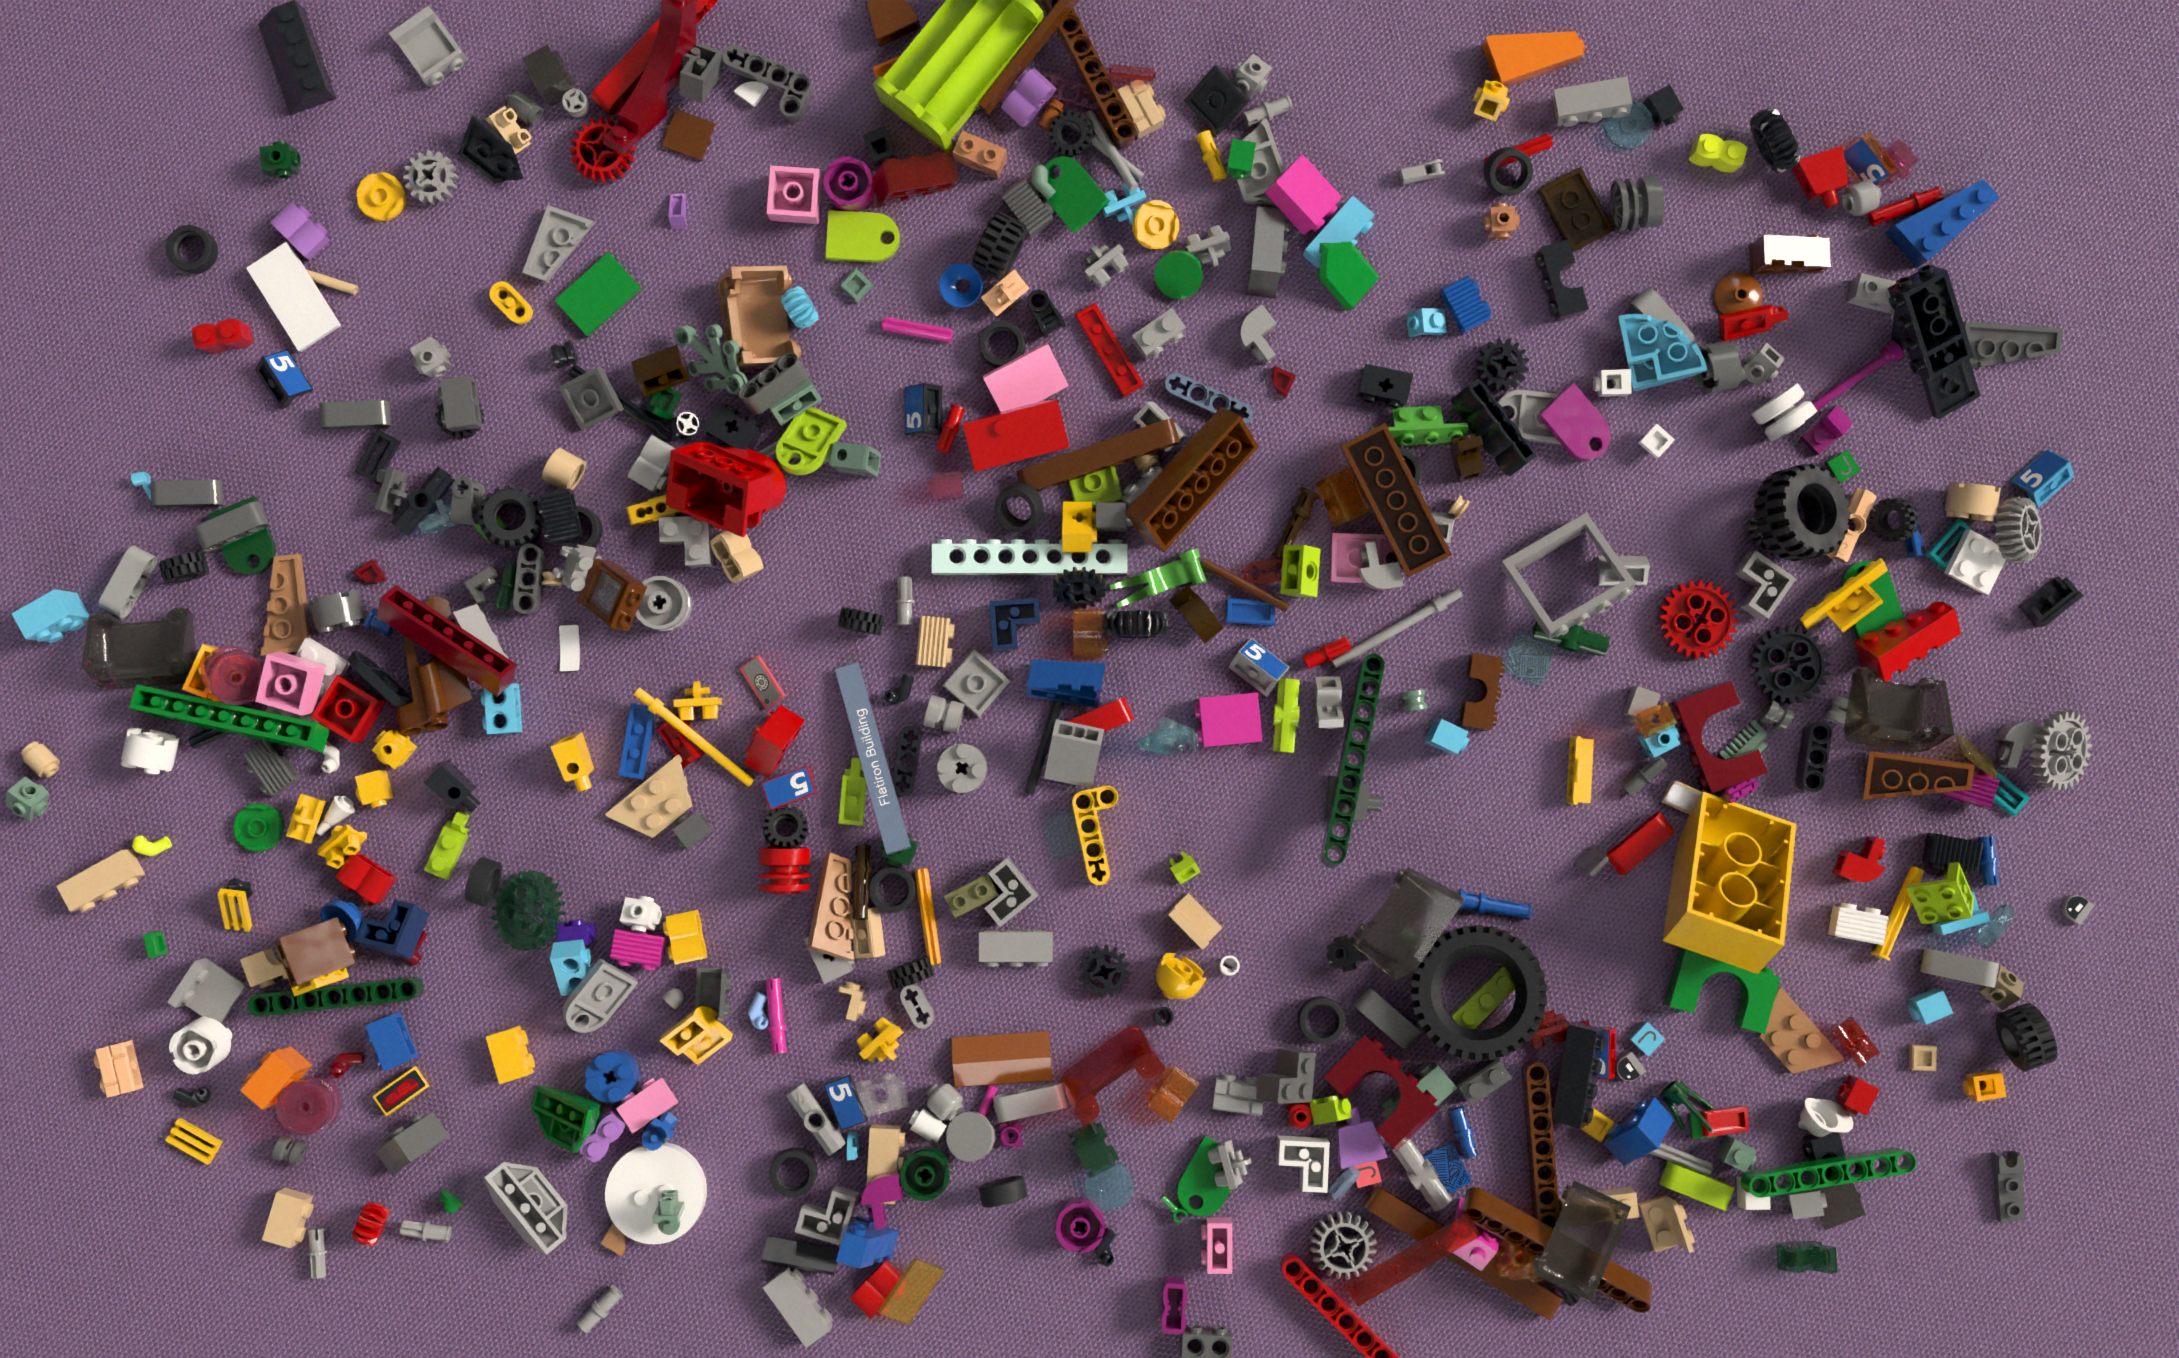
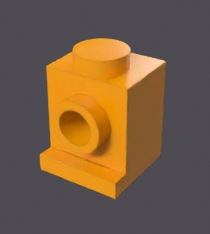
M1990 1069L1988 1071L1965 1074L1966 1081H1963L1962 1086L1965 1095L1969 1096L1970 1099L1978 1102L2007 1097L2002 1072ZM1979 1081H1982V1087H1981V1088H1980V1085H1979Z

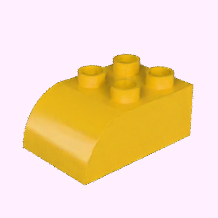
M1702 792L1690 812L1676 850L1663 941L1758 974L1784 946L1796 824L1735 802L1727 803L1726 799Z

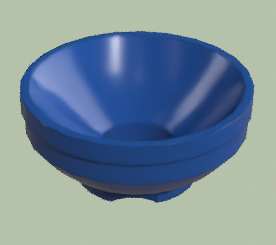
M955 263L946 268L939 280L940 293L943 299L954 307H969L981 297L983 279L978 270L966 263ZM960 279H967L970 282V290L967 293H960L957 290V283Z
M333 900L322 907L320 912L322 922L337 917L339 922H342L346 928V941H352L357 937L362 925V914L358 911L355 904Z

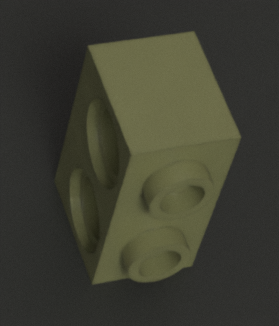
M987 873L946 894L944 898L956 918L999 896L1000 893L993 879Z

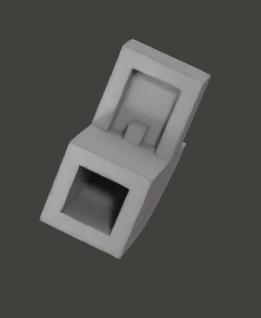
M1260 305L1246 316L1240 329L1239 341L1243 351L1252 346V353L1257 360H1263L1265 364H1268L1274 359L1276 354L1263 337L1272 331L1277 323L1263 305Z
M1375 541L1363 544V549L1360 550V558L1362 564H1366V568L1357 571L1361 581L1369 588L1378 591L1402 587L1403 581L1399 562L1379 565Z
M1315 677V719L1318 727L1326 729L1343 728L1344 717L1341 707L1342 686L1340 677Z
M2015 722L2004 726L1995 738L2004 742V745L2001 746L1998 752V766L2017 768L2023 748L2035 751L2031 744L2036 743L2037 740L2034 734L2040 733L2038 726L2041 724Z

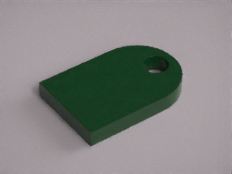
M255 496L209 513V517L213 519L245 504L259 500ZM269 526L221 547L229 566L235 571L247 575H256L266 571L272 565L276 556V545ZM253 555H257L260 559V563L256 568H251L249 565V560Z

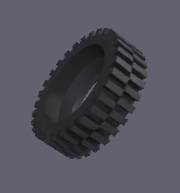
M1462 926L1438 937L1426 948L1419 958L1411 983L1413 1010L1425 1034L1446 1052L1463 1059L1475 1061L1494 1060L1505 1057L1517 1051L1528 1042L1538 1030L1539 1024L1544 1018V1010L1548 999L1546 998V991L1548 990L1547 984H1545L1544 971L1541 969L1540 962L1537 957L1535 958L1532 950L1525 946L1522 940L1512 936L1509 932L1502 931L1493 926ZM1470 956H1484L1497 961L1509 972L1515 986V1001L1510 1014L1499 1025L1486 1030H1472L1456 1023L1447 1014L1441 999V985L1446 972L1453 964Z

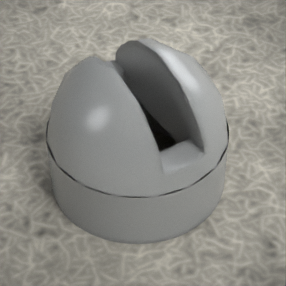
M672 988L662 998L672 1008L677 1010L683 1003L684 995L681 990Z

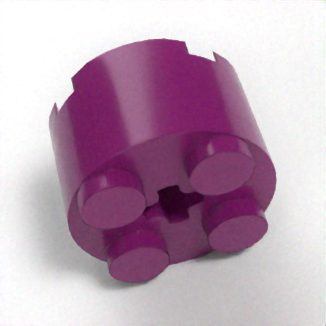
M846 156L834 160L829 165L823 182L827 195L834 206L841 211L856 212L865 208L874 199L875 183L870 169L864 162ZM849 181H851L853 185L850 188H848L846 184Z
M1077 1197L1065 1202L1060 1207L1056 1216L1055 1230L1058 1241L1064 1248L1070 1251L1086 1253L1095 1249L1100 1244L1105 1232V1219L1101 1208L1087 1197ZM1076 1222H1085L1084 1229H1082L1080 1226L1075 1228Z

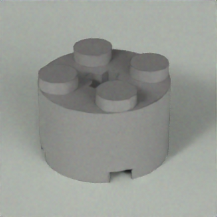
M956 744L947 748L940 756L937 764V772L942 784L949 790L957 793L971 792L980 787L986 778L988 769L983 753L978 748L968 744ZM959 762L968 764L966 768L968 773L966 775L964 773L958 774L957 770L959 767L957 764Z

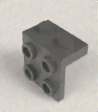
M697 966L694 1010L700 1006L709 1007L717 1012L718 1022H724V1016H729L730 998H725V991H731L732 974H727V968Z

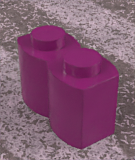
M1166 1276L1162 1284V1329L1165 1334H1182L1186 1326L1184 1309L1187 1302L1186 1283L1183 1277Z

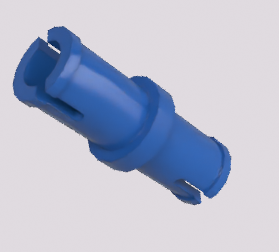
M1994 836L1977 837L1978 841L1983 843L1980 859L1983 886L2000 885L1997 871L1999 858H1996Z
M1460 1106L1450 1109L1449 1113L1455 1128L1454 1136L1458 1138L1463 1159L1477 1156L1479 1153L1472 1136L1474 1131L1469 1126L1465 1108Z

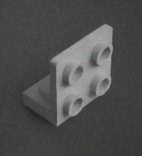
M200 959L194 961L167 1003L175 1008L186 1005L199 1015L222 1023L245 989L246 984L209 959Z

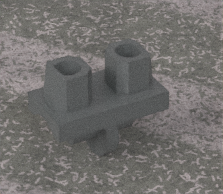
M390 467L387 470H378L376 479L377 482L382 483L380 492L373 491L369 498V503L375 506L374 509L392 515L396 514L402 499H409L410 494L405 493L408 484L406 483L408 474Z

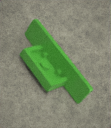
M1440 405L1392 408L1393 427H1388L1397 446L1450 443L1451 439L1468 434V423H1443Z

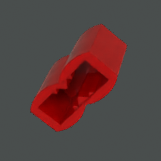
M226 319L218 322L216 325L209 323L200 324L191 329L194 346L208 353H220L229 347L242 349L253 344L251 327L236 319Z
M359 852L348 857L336 876L342 888L351 892L355 890L361 895L359 898L369 905L382 903L398 879L392 873Z
M885 1259L852 1292L850 1299L870 1319L875 1314L879 1317L889 1307L886 1303L892 1297L897 1299L905 1291L906 1288L903 1285L907 1279Z

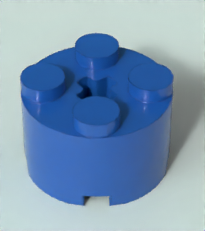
M621 1049L609 1050L598 1055L589 1063L585 1072V1088L594 1098L608 1103L617 1102L626 1097L637 1087L640 1080V1069L634 1056ZM611 1071H614L615 1080L610 1079L609 1073Z

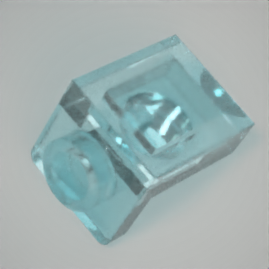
M441 499L436 501L440 514L433 513L424 517L425 521L418 523L422 533L431 535L455 525L450 519V503L447 504L446 501Z

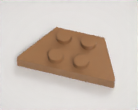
M1778 986L1766 1033L1758 1032L1757 1036L1792 1074L1842 1061L1844 1057L1789 995Z

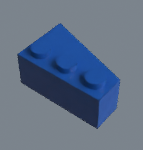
M1045 659L1032 660L1026 696L1098 708L1106 663L1048 661Z
M860 1215L857 1218L852 1217L844 1232L836 1262L861 1269L873 1265L875 1259L878 1263L882 1262L883 1258L890 1260L899 1230L886 1226L885 1228L875 1229L874 1223H870L868 1217Z

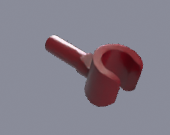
M422 931L411 960L405 959L411 966H415L422 959V956L417 951L428 934Z

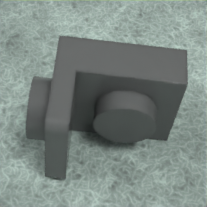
M488 567L464 582L468 588L465 591L471 601H476L479 604L487 602L480 589L486 590L496 584L495 580L500 577L497 570Z

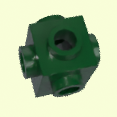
M276 141L272 143L273 145L259 147L261 170L268 176L287 179L293 174H299L301 156L290 144L284 141Z
M907 833L911 848L887 855L882 840L879 849L883 850L881 856L886 857L885 862L898 867L900 863L910 866L919 842L910 839L911 834Z

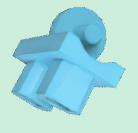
M1124 184L1122 189L1126 198L1118 201L1114 190L1106 192L1105 194L1110 199V202L1103 208L1105 218L1124 210L1123 213L1117 215L1118 221L1121 222L1127 219L1130 225H1132L1134 213L1139 206L1132 209L1130 207L1145 201L1146 194L1144 190L1140 191L1138 187L1136 190L1130 191L1128 186Z

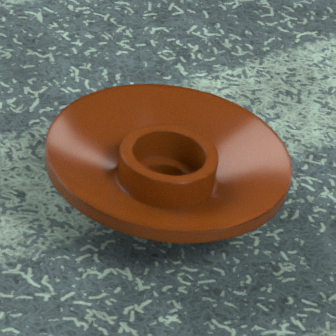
M1737 272L1725 276L1718 282L1714 291V303L1722 315L1761 306L1763 300L1761 286L1756 279L1746 273ZM1738 291H1742L1744 293L1743 299L1737 296Z

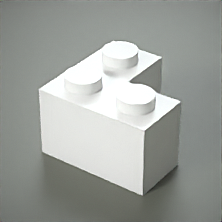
M1277 1135L1276 1160L1278 1165L1301 1166L1300 1187L1302 1192L1327 1193L1330 1145L1328 1139Z

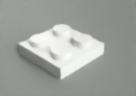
M1965 529L1944 574L1982 594L1989 595L2006 559L2002 557V552H1999L1998 544L1972 530Z

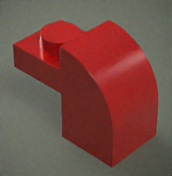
M1868 836L1860 856L1851 852L1840 851L1832 874L1856 882H1869L1876 879L1885 869L1884 866L1877 864V861L1882 858L1885 852V840Z

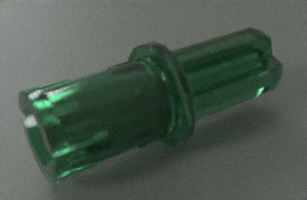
M504 561L501 581L497 583L499 589L495 602V608L508 611L515 588L517 563Z

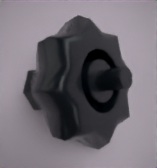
M238 878L229 880V883L224 888L245 891L247 900L254 893L250 882L242 881Z

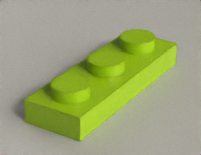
M1501 966L1450 1017L1459 1025L1474 1030L1515 990L1509 972Z

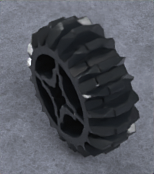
M1771 107L1761 110L1751 117L1750 130L1753 134L1752 137L1763 159H1765L1767 165L1779 174L1789 171L1799 164L1800 150L1798 149L1795 136L1779 111Z
M1148 610L1110 611L1104 614L1102 628L1104 629V635L1111 638L1164 637L1167 635L1168 628L1167 614L1161 611Z

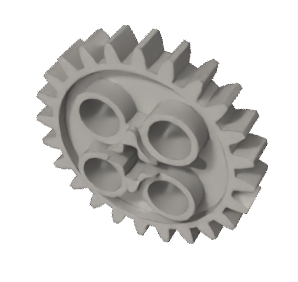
M2057 710L2056 713H2050L2049 718L2043 719L2044 726H2038L2040 733L2034 734L2037 741L2031 744L2035 748V752L2030 754L2031 757H2035L2031 766L2036 767L2033 774L2038 776L2037 781L2042 782L2043 787L2054 790H2066L2067 787H2073V782H2079L2078 774L2084 775L2082 768L2083 766H2088L2085 760L2087 757H2091V754L2087 752V749L2092 747V744L2087 743L2091 735L2086 734L2089 726L2084 725L2085 719H2081L2080 714Z

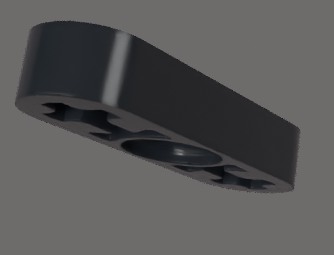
M914 726L905 727L899 737L892 780L895 792L899 796L911 794L915 787L922 744V732ZM910 730H914V735L918 736L917 740H913L911 747L917 748L916 753L911 750L902 751L903 745L908 747V739H905L904 736L909 734ZM904 754L913 756L914 764L912 767L904 768L901 765L900 759ZM899 769L903 772H913L912 777L909 775L906 777V783L910 784V788H906L904 792H901L900 787L897 786V782H901L903 774L898 775Z

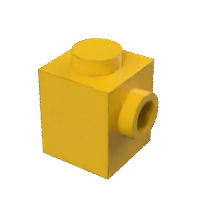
M377 770L355 776L357 783L356 796L362 802V805H371L372 808L387 805L386 800L394 798L387 770Z

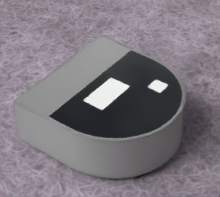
M2071 895L2063 901L2062 911L2075 924L2081 925L2095 905L2082 896Z
M1632 1051L1624 1054L1616 1062V1073L1625 1081H1634L1647 1072Z

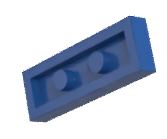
M633 703L630 705L618 776L645 779L655 715L648 710L646 705Z

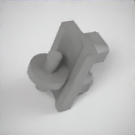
M1218 225L1211 227L1207 231L1209 238L1201 241L1198 234L1187 236V252L1193 254L1202 264L1211 262L1213 267L1219 266L1218 259L1225 256L1224 252L1231 250L1228 232H1223Z
M1094 244L1089 247L1092 254L1086 258V261L1089 264H1092L1095 260L1097 261L1085 270V277L1088 281L1093 280L1100 288L1111 280L1105 272L1107 267L1111 265L1118 274L1128 268V262L1123 255L1124 249L1120 244L1104 256L1103 254L1109 250L1105 244L1099 249Z
M1231 1139L1223 1141L1219 1146L1208 1152L1211 1164L1222 1162L1224 1170L1215 1173L1214 1178L1217 1187L1229 1186V1190L1237 1189V1186L1243 1183L1241 1176L1247 1174L1246 1165L1252 1163L1251 1157H1243L1241 1149L1234 1151Z

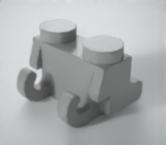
M577 545L576 548L562 546L560 553L567 557L564 568L555 567L552 574L557 578H560L561 574L564 575L565 578L563 577L561 582L567 588L581 591L585 587L588 570L593 565L592 559L596 549L583 545Z

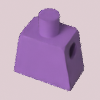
M1351 1107L1352 1118L1345 1119V1123L1336 1125L1338 1162L1342 1169L1387 1158L1385 1149L1370 1117L1360 1119L1358 1107Z

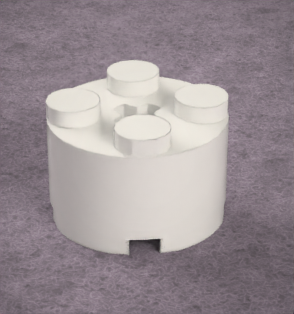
M142 728L127 729L121 757L122 766L128 768L142 767L144 772L150 774H159L160 770L172 771L179 738L176 739L175 735L150 729V732L141 733Z
M202 1016L172 1036L169 1050L170 1053L173 1052L175 1058L173 1062L180 1070L188 1074L206 1072L227 1057L231 1048L232 1033L217 1020Z

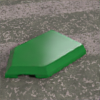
M1352 242L1320 243L1319 253H1321L1320 267L1318 268V279L1341 306L1348 311L1377 282L1379 274Z

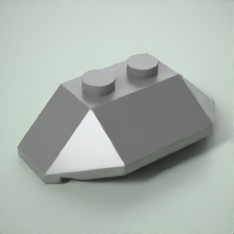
M503 1162L483 1178L493 1202L525 1242L546 1256L566 1239L568 1205L537 1167Z

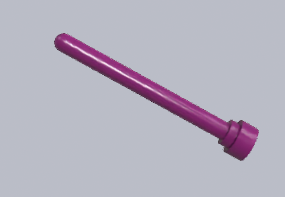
M1890 341L1883 346L1879 356L1813 401L1812 404L1818 411L1884 363L1897 361L1904 355L1901 347L1895 341Z

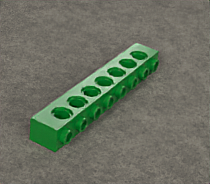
M136 685L129 705L130 709L143 715L321 753L324 751L330 729L316 722Z

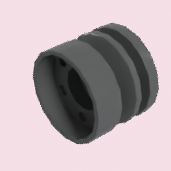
M1657 175L1639 177L1636 185L1631 178H1626L1624 181L1622 179H1615L1612 182L1609 204L1612 223L1616 231H1624L1626 228L1634 230L1637 223L1643 229L1662 225L1664 219V193L1661 180Z

